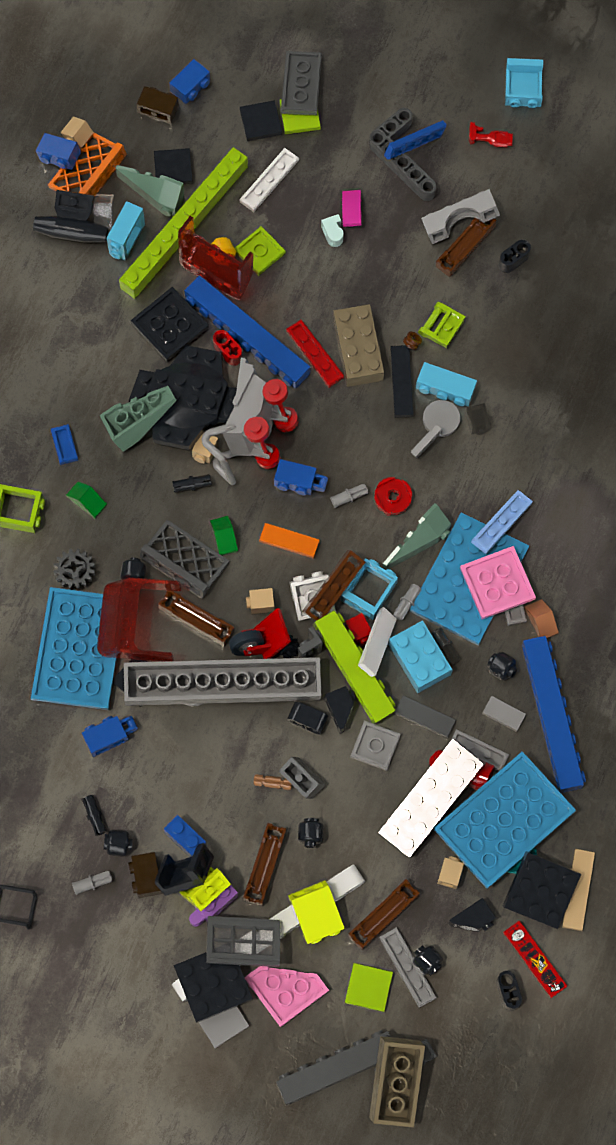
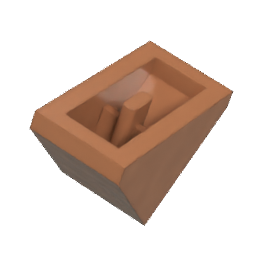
M542 599L524 607L538 637L546 636L548 639L558 634L553 612Z

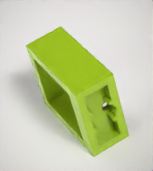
M0 484V515L5 494L35 499L29 522L0 517V527L35 533L36 527L39 528L41 523L40 510H43L45 506L42 492Z

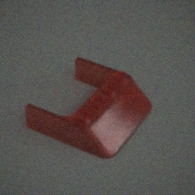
M189 216L178 231L179 262L181 266L197 277L200 275L212 286L230 297L240 300L253 275V253L249 252L241 263L232 254H226L217 245H211L202 236L197 235L194 231V217Z
M126 578L108 583L103 592L97 644L99 654L110 658L174 661L171 652L140 650L135 646L134 641L141 589L181 591L180 582Z

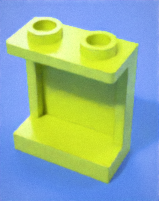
M210 867L204 885L180 891L179 893L198 910L202 911L231 884L219 869Z
M325 880L288 895L307 944L318 943L323 937L328 935L335 936L345 929L329 885Z

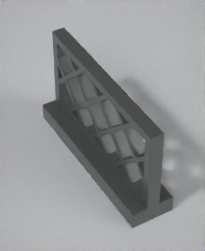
M169 520L165 521L148 544H145L140 551L141 559L201 599L204 598L207 590L229 564V560ZM169 527L175 532V536L165 537L164 531ZM187 539L190 541L191 546L180 548L179 540ZM176 540L177 548L167 549L165 541ZM157 542H163L164 550H155L152 548V545ZM202 549L205 551L206 557L196 558L194 550ZM192 551L193 558L182 560L181 552ZM178 552L180 560L172 561L168 558V553ZM210 560H218L222 565L218 568H211ZM207 561L209 569L198 570L197 562ZM194 563L195 571L185 570L183 564ZM199 574H210V580L207 584L200 580Z

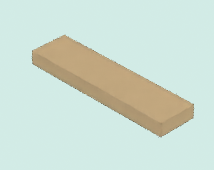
M579 849L574 851L572 870L581 873V877L565 911L562 928L577 931L583 930L595 852Z

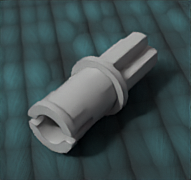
M361 484L349 490L345 489L344 492L331 496L330 499L334 508H337L345 503H352L354 499L368 494V489L365 484Z
M411 584L404 597L400 598L401 602L394 612V617L403 620L411 606H414V601L422 590L418 585Z
M109 871L94 876L88 875V878L72 882V886L77 895L90 889L95 890L96 887L112 882V877Z

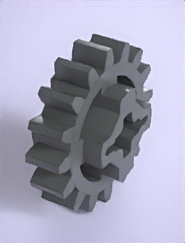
M78 548L76 552L69 549L68 554L63 551L62 558L57 556L59 563H54V568L57 570L53 572L54 576H57V582L62 581V587L64 588L68 585L69 590H72L73 586H76L77 590L80 589V585L87 587L86 581L92 582L90 575H95V571L92 570L95 568V564L91 563L93 561L92 557H87L86 551L81 554Z

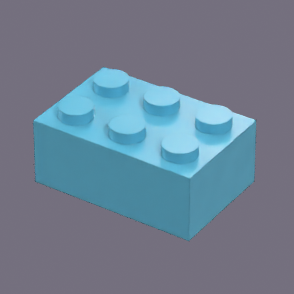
M423 620L389 639L388 645L417 694L451 676L452 668Z

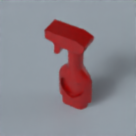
M470 122V145H473L475 141H487L494 147L507 148V146H512L513 133L498 130L492 131L489 134L476 133L483 132V127H478L475 125V122Z

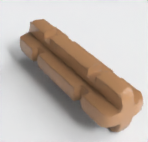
M258 774L254 776L253 783L255 786L264 785V787L277 789L282 787L285 790H291L292 784L286 778L283 780L281 777H263V775Z

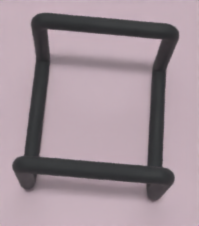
M0 884V898L2 889L31 893L33 895L28 923L0 918V922L25 926L29 930L37 900L36 892L31 889Z

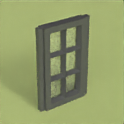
M208 916L206 963L279 967L280 920Z

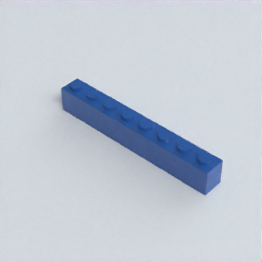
M200 275L184 290L185 300L189 305L196 306L201 315L205 318L209 317L218 329L222 328L228 332L234 340L240 343V346L246 352L250 351L254 354L255 359L259 363L266 364L274 375L278 374L287 386H292L296 389L310 375L311 367Z
M546 636L523 640L522 650L557 789L560 793L582 789L583 783L586 782L585 774L579 768L581 759L579 752H575L574 745H576L574 733L571 734L570 716L565 713L564 708L567 705L565 697H561L560 689H562L560 678L556 677V661L551 658V642L547 641Z

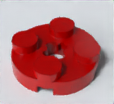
M396 477L383 479L378 483L375 490V504L387 516L399 515L405 512L411 505L412 490L409 484L402 479H395ZM390 492L398 494L396 500L388 498L390 497Z

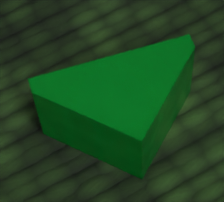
M77 482L66 494L67 498L94 519L107 506L106 502L91 486L81 482Z
M229 516L210 520L219 554L223 556L238 552Z

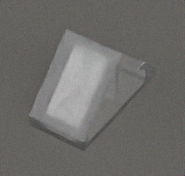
M96 194L94 199V223L108 227L111 230L113 227L114 195Z

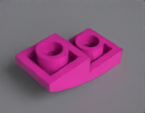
M361 190L342 192L343 227L361 226L362 224Z

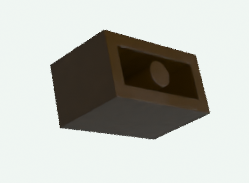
M144 86L137 102V112L139 114L170 124L179 107L178 97L174 94L164 93L157 88Z
M155 852L131 856L132 862H128L130 874H134L135 881L132 882L133 893H137L138 898L162 894V891L155 884L158 874Z

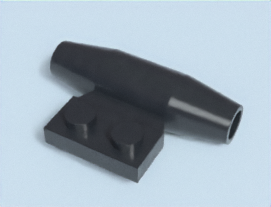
M57 190L54 207L57 216H35L33 231L58 239L77 242H106L108 236V227L87 221L92 214L94 195Z

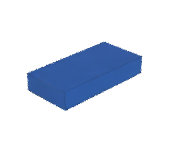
M69 424L52 428L51 433L60 465L78 461Z

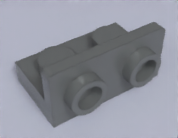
M313 627L308 628V639L301 642L300 647H298V658H313L322 652L323 637Z

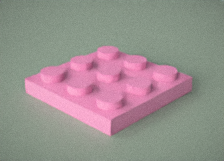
M514 546L460 566L481 619L536 599Z

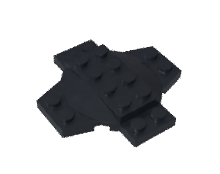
M186 345L170 366L161 370L156 369L155 372L139 370L129 398V402H131V399L135 397L140 399L149 392L169 386L176 398V402L153 425V442L191 450L204 433L203 429L207 425L212 424L213 426L218 422H227L234 408L232 402L237 388L229 387L228 382L223 378L222 352Z

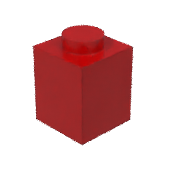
M363 613L345 621V628L353 633L355 637L353 641L356 646L359 644L361 646L365 645L371 632L368 622Z

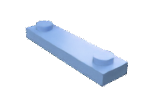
M517 490L472 539L471 543L487 554L531 506L533 501Z

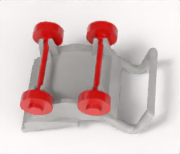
M242 357L237 391L232 402L234 408L226 424L208 429L202 435L203 446L215 456L213 459L214 469L230 485H235L236 479L226 459L235 456L253 455L261 468H274L280 460L279 450L275 445L265 444L264 442L271 433L273 421L276 428L282 432L294 430L299 421L298 415L293 408L283 407L282 403L288 397L286 384L279 379H272L268 382L263 381L258 377L254 365L248 364L247 359ZM223 434L229 451L220 452L209 441L210 437Z

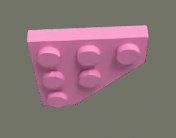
M259 966L244 977L280 1028L329 992V989L320 977L314 973Z

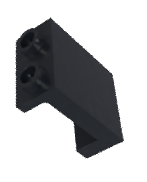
M204 843L198 844L193 856L186 859L174 861L169 854L165 855L156 876L155 884L165 896L204 885L214 855Z

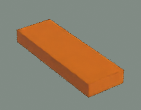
M265 523L259 542L314 559L320 540Z

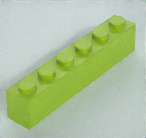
M334 610L314 622L313 626L321 633L322 641L374 724L395 711V703L390 696L387 697L384 693L385 687L381 680H377L375 676L370 677L358 666L363 650L360 646L357 647L355 645L353 633L349 629L346 630L343 625L345 621L342 615Z

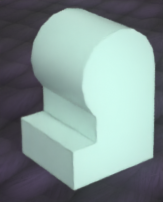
M339 214L321 220V228L328 244L332 247L340 246L343 243V230L341 229Z

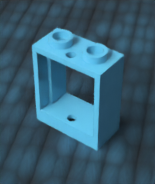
M126 201L107 236L109 254L113 258H121L126 261L145 226L143 208Z
M365 558V564L342 593L341 601L374 620L379 609L396 586L398 577L392 570L381 568L380 564L375 560ZM366 570L389 583L375 607L352 594V591Z

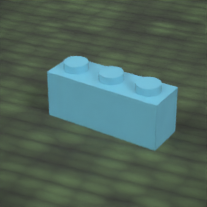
M424 362L416 382V389L423 394L430 393L436 395L441 400L453 401L458 406L465 405L469 407L477 380Z

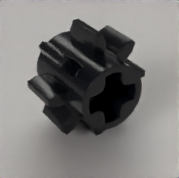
M289 635L291 642L278 653L283 658H291L298 654L300 644L298 638H293V635Z

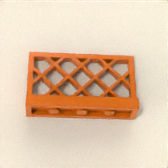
M93 133L80 149L81 153L87 152V158L76 161L77 171L67 174L68 168H60L48 184L49 188L54 191H70L72 188L80 187L78 193L96 196L116 170V166L123 161L127 154L122 144L118 142L115 144ZM91 138L98 141V144L88 146ZM108 146L112 148L109 153L102 154L101 148ZM99 149L100 155L90 157L89 151ZM101 159V164L92 168L91 162ZM89 163L88 169L79 171V164ZM91 174L88 180L81 181L80 175ZM78 176L79 182L69 184L68 178ZM65 179L66 185L60 187L56 185L59 180Z

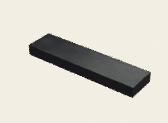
M406 345L390 346L394 418L413 417L409 347Z

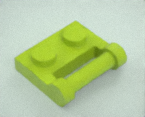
M437 302L434 306V311L425 325L420 327L418 333L422 337L429 338L447 349L466 316L441 302ZM440 313H444L443 319L435 331L432 332L430 329Z

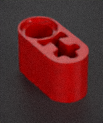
M225 330L216 331L213 335L214 349L222 352V358L229 365L236 366L240 364L242 357L240 345ZM220 339L226 340V342L223 344H220L217 341Z

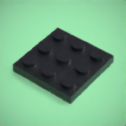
M173 287L130 320L133 327L166 362L209 328L207 322Z
M526 851L502 906L558 929L581 877V873Z
M227 943L214 949V952L230 953L231 944ZM206 952L173 965L196 1023L253 1000L239 965L206 963Z

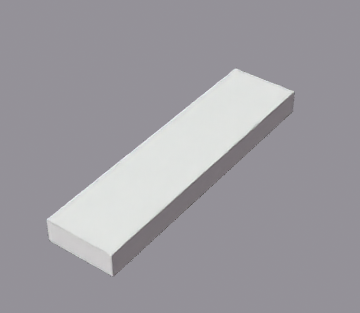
M284 148L240 198V203L252 212H255L296 165L299 158Z
M384 607L380 608L358 664L370 677L377 674L397 620Z

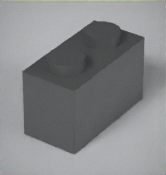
M291 757L279 770L306 799H313L326 785L299 757Z

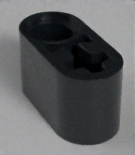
M518 240L503 251L500 255L499 269L504 273H510L527 261L531 250L530 243L526 240ZM519 249H523V250H525L526 252H525V253H520L518 250H519Z
M294 702L287 721L312 733L321 735L329 716L308 705Z
M503 971L499 974L496 985L503 1007L508 1011H515L522 1003V996L515 975L511 971ZM503 976L511 979L510 986H504L501 983ZM512 988H514V990H512L511 996L513 999H517L514 1005H512V1003L507 1002L510 998L509 992L507 991H510Z

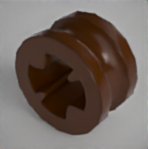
M410 331L404 337L403 342L407 347L415 350L422 343V339L417 333Z

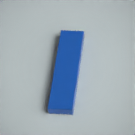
M442 120L389 143L384 156L389 160L440 138L447 124Z

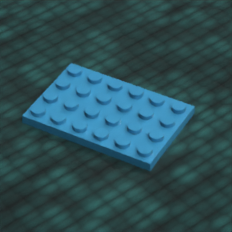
M460 513L421 587L422 590L414 601V606H411L409 612L479 645L493 616L481 619L460 566L514 546L519 560L522 562L529 545L504 534L485 554L472 544L471 541L486 524Z
M50 587L31 700L109 710L126 597Z
M521 752L434 827V831L488 889L518 863L526 851L530 852L569 818L576 809L533 762Z

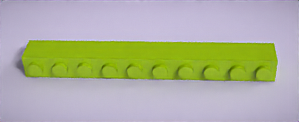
M234 147L228 152L119 279L121 290L134 299L141 293L248 168L247 156Z

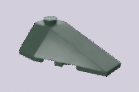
M120 165L116 166L117 177L157 210L161 211L163 215L174 216L181 208L185 200L182 182L163 175L157 178L152 176L153 174L150 172L140 174L136 169Z
M166 386L149 392L140 399L135 397L129 403L123 405L121 403L116 404L99 416L112 441L124 452L137 443L176 402V398L170 387Z
M434 503L421 517L416 530L410 531L403 541L405 544H399L384 561L383 569H391L449 536L451 533L449 531L451 523L437 504Z

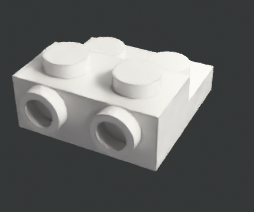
M323 571L311 573L312 577L304 578V575L293 577V581L289 582L298 621L311 618L304 614L302 610L329 577L328 574H323ZM333 605V607L327 614L335 610V605ZM313 607L309 610L315 616H320V613Z

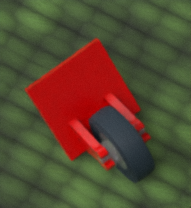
M276 608L254 629L243 630L233 636L229 641L232 654L236 656L262 654L264 659H271L289 644L291 640L280 608Z

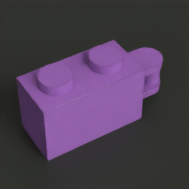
M230 885L202 911L195 907L196 910L189 917L190 924L193 927H198L205 920L207 921L208 916H218L238 898V892Z

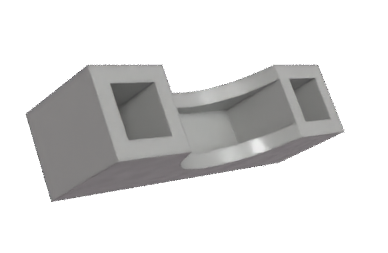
M490 189L472 197L462 199L458 203L446 206L439 211L429 213L421 219L431 243L434 244L449 238L452 226L460 219L474 217L484 223L500 216Z

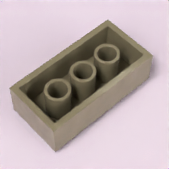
M370 304L333 310V322L346 386L350 387L383 381L384 369Z
M380 1036L369 1115L374 1124L414 1127L425 1045L420 1040Z

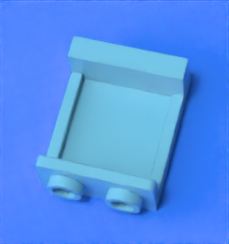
M507 58L506 106L541 107L543 99V60Z

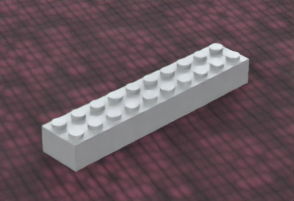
M320 658L124 663L125 706L317 701L321 699Z

